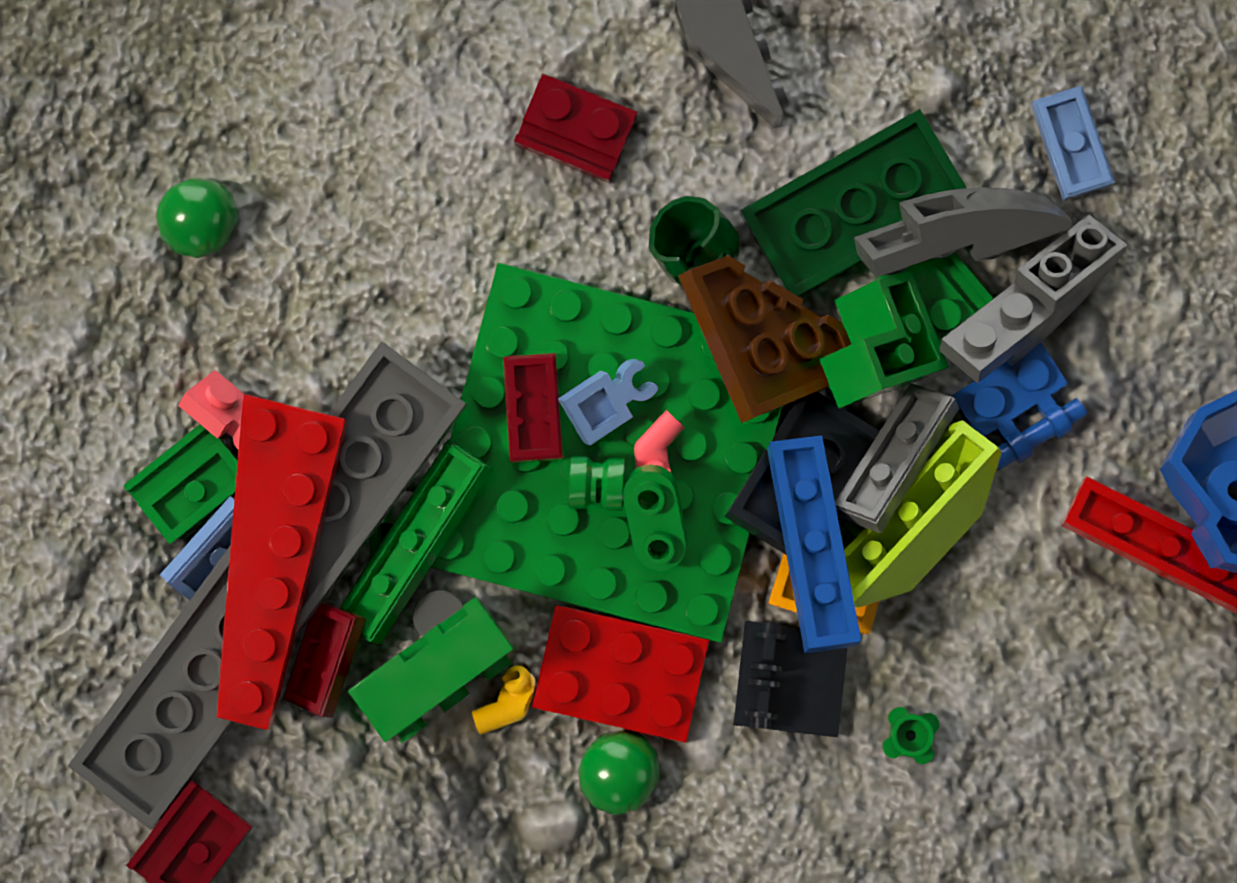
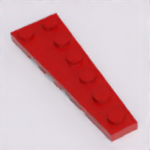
M244 394L217 718L264 730L272 729L349 422L347 419Z

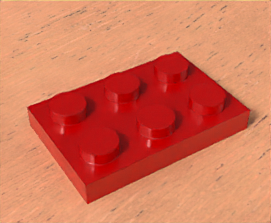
M555 605L532 708L686 743L709 640Z

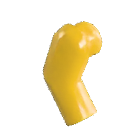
M512 666L504 672L502 677L504 682L497 702L471 711L480 735L521 721L527 715L536 691V685L533 675L523 666Z

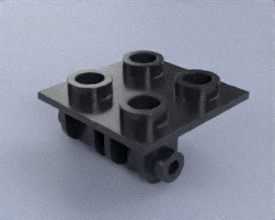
M745 621L733 725L838 737L848 648L805 653L800 627L773 622Z

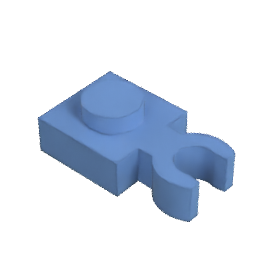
M638 359L625 361L618 368L614 380H611L608 373L599 371L558 398L583 443L592 445L631 419L633 416L626 406L628 402L633 399L637 401L647 400L657 392L658 387L656 384L649 381L642 384L639 388H634L632 385L633 375L645 367L643 361Z

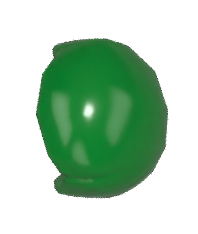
M191 178L172 186L164 194L158 205L156 220L162 241L176 254L202 258L211 253H216L228 243L234 227L239 223V211L233 194L218 181Z
M626 729L604 733L597 737L586 749L578 767L580 789L583 795L594 808L611 815H624L630 811L635 812L643 806L654 792L661 773L657 750L643 735Z

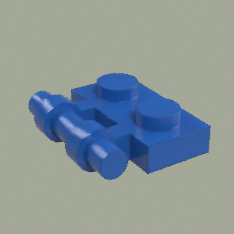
M1041 342L1015 365L1011 366L1004 362L979 383L974 381L951 396L956 399L959 406L958 411L969 426L984 437L996 430L1003 441V444L998 446L1002 452L997 466L998 470L1003 469L1015 460L1019 464L1033 456L1032 450L1054 436L1060 439L1073 431L1072 425L1087 416V411L1078 398L1073 399L1062 407H1059L1052 398V394L1064 388L1068 383ZM1035 406L1043 419L1020 432L1015 427L1012 419Z

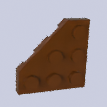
M728 255L690 269L678 277L740 421L743 423L829 387L819 359L851 345V342L842 322L829 314L820 317L802 306L803 299L771 280L763 283L744 272L745 265Z

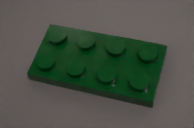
M918 109L740 210L739 214L781 286L796 296L801 297L863 262L857 255L854 237L902 221L900 202L927 194L966 189L967 187L922 111Z

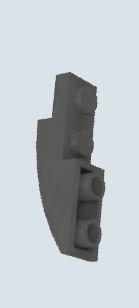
M966 188L927 194L900 202L902 221L856 236L854 240L857 255L877 278L882 275L901 273L908 266L931 258L950 256L957 249L963 247L976 262L983 259H995L1004 255L1008 250L1028 243L1047 241L1054 234L1071 229L1072 221L1049 197L1007 188Z
M1087 215L1017 269L1015 283L942 338L940 352L977 383L1004 362L1011 366L1015 365L1052 333L1083 302L1126 252L1127 244L1092 216Z

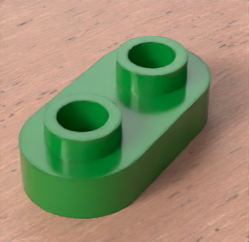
M653 464L640 466L628 476L623 490V501L634 553L639 562L649 569L656 571L669 570L682 561L688 543L677 482L674 476L661 466ZM645 490L654 491L658 495L659 500L654 503H647L641 498L640 493ZM654 540H662L668 544L669 549L665 552H657L652 549L650 543Z

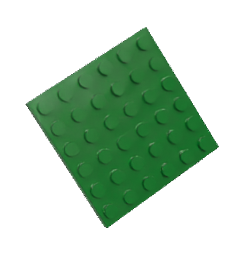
M497 263L461 400L468 404V406L455 422L450 440L464 447L490 466L493 471L433 562L431 568L721 643L749 536L748 531L724 516L773 439L782 407L741 423L694 313ZM556 353L559 398L599 371L608 373L611 380H614L618 368L625 361L630 359L643 361L645 367L637 371L632 377L633 387L639 388L642 384L649 381L655 383L658 390L647 400L637 401L633 399L626 404L633 416L631 419L592 445H587L583 443L560 404L563 460L510 463L503 357ZM667 410L685 427L667 447L670 470L678 486L688 543L684 558L677 566L665 571H656L641 564L634 553L624 501L622 511L606 510L602 505L590 504L586 509L569 508L570 468L572 456H586L592 462L600 463L605 462L608 458H625V487L628 476L636 469L634 455L636 441ZM598 479L597 488H602V479ZM645 490L640 493L641 498L647 503H654L659 500L658 495L654 491ZM654 540L650 543L652 549L657 552H665L669 549L668 544L662 540Z

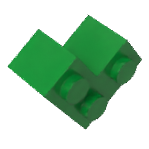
M911 270L877 279L834 300L851 345L819 360L838 408L910 385V383L949 368L945 355L940 352L941 345Z

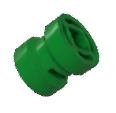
M572 456L569 508L586 509L590 504L602 505L606 510L622 511L625 458H608L605 462L600 463L592 462L586 456ZM598 479H602V488H597Z

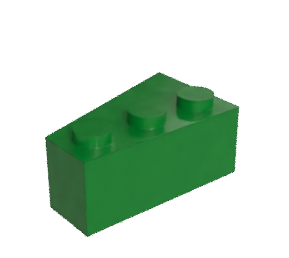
M474 597L464 604L463 608L441 624L433 627L423 637L391 658L348 690V692L385 743L396 736L402 744L427 726L422 716L432 708L439 705L445 713L467 697L470 693L464 685L476 676L482 674L486 681H489L511 665L512 661L507 654L515 649V646L481 599Z

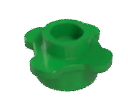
M903 707L892 709L888 714V721L891 724L889 736L882 743L885 755L893 759L900 755L911 757L918 764L930 762L934 757V750L931 747L934 733L938 731L940 726L938 718L932 713H924L921 716L910 714ZM910 730L916 734L915 739L912 741L906 738V733Z

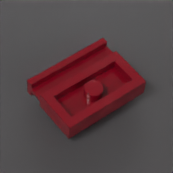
M542 73L524 115L523 123L514 139V145L610 183L614 169L619 162L637 119L638 112Z
M190 780L126 866L142 876L147 883H211L254 825L215 795L210 794L198 782Z

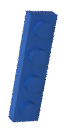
M814 436L772 441L767 447L804 652L811 653L856 647L861 643V636L823 437Z

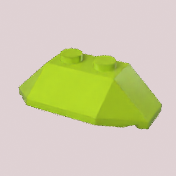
M963 420L950 424L949 428L945 430L881 534L846 521L840 532L856 608L912 591L983 514L1002 452L999 447Z

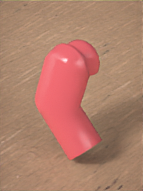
M667 410L636 441L634 445L636 468L653 464L661 466L671 473L667 447L685 427Z

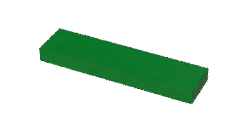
M447 439L340 606L366 618L361 635L371 643L381 645L493 471L486 463L450 439Z

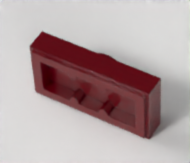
M556 353L503 357L510 463L563 460Z
M323 601L308 621L283 699L320 717L333 718L366 618L328 601Z

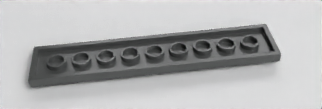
M382 341L328 413V415L347 419L349 422L294 640L468 406V404ZM230 547L68 765L69 768L150 830L155 828L233 724V721L216 717Z

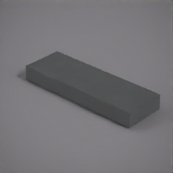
M910 383L835 501L838 518L880 534L882 533L959 410L955 398Z

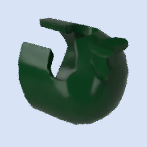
M683 196L670 201L659 210L650 226V253L671 281L681 286L682 284L678 276L684 272L728 255L737 260L740 254L738 232L719 208L702 197Z

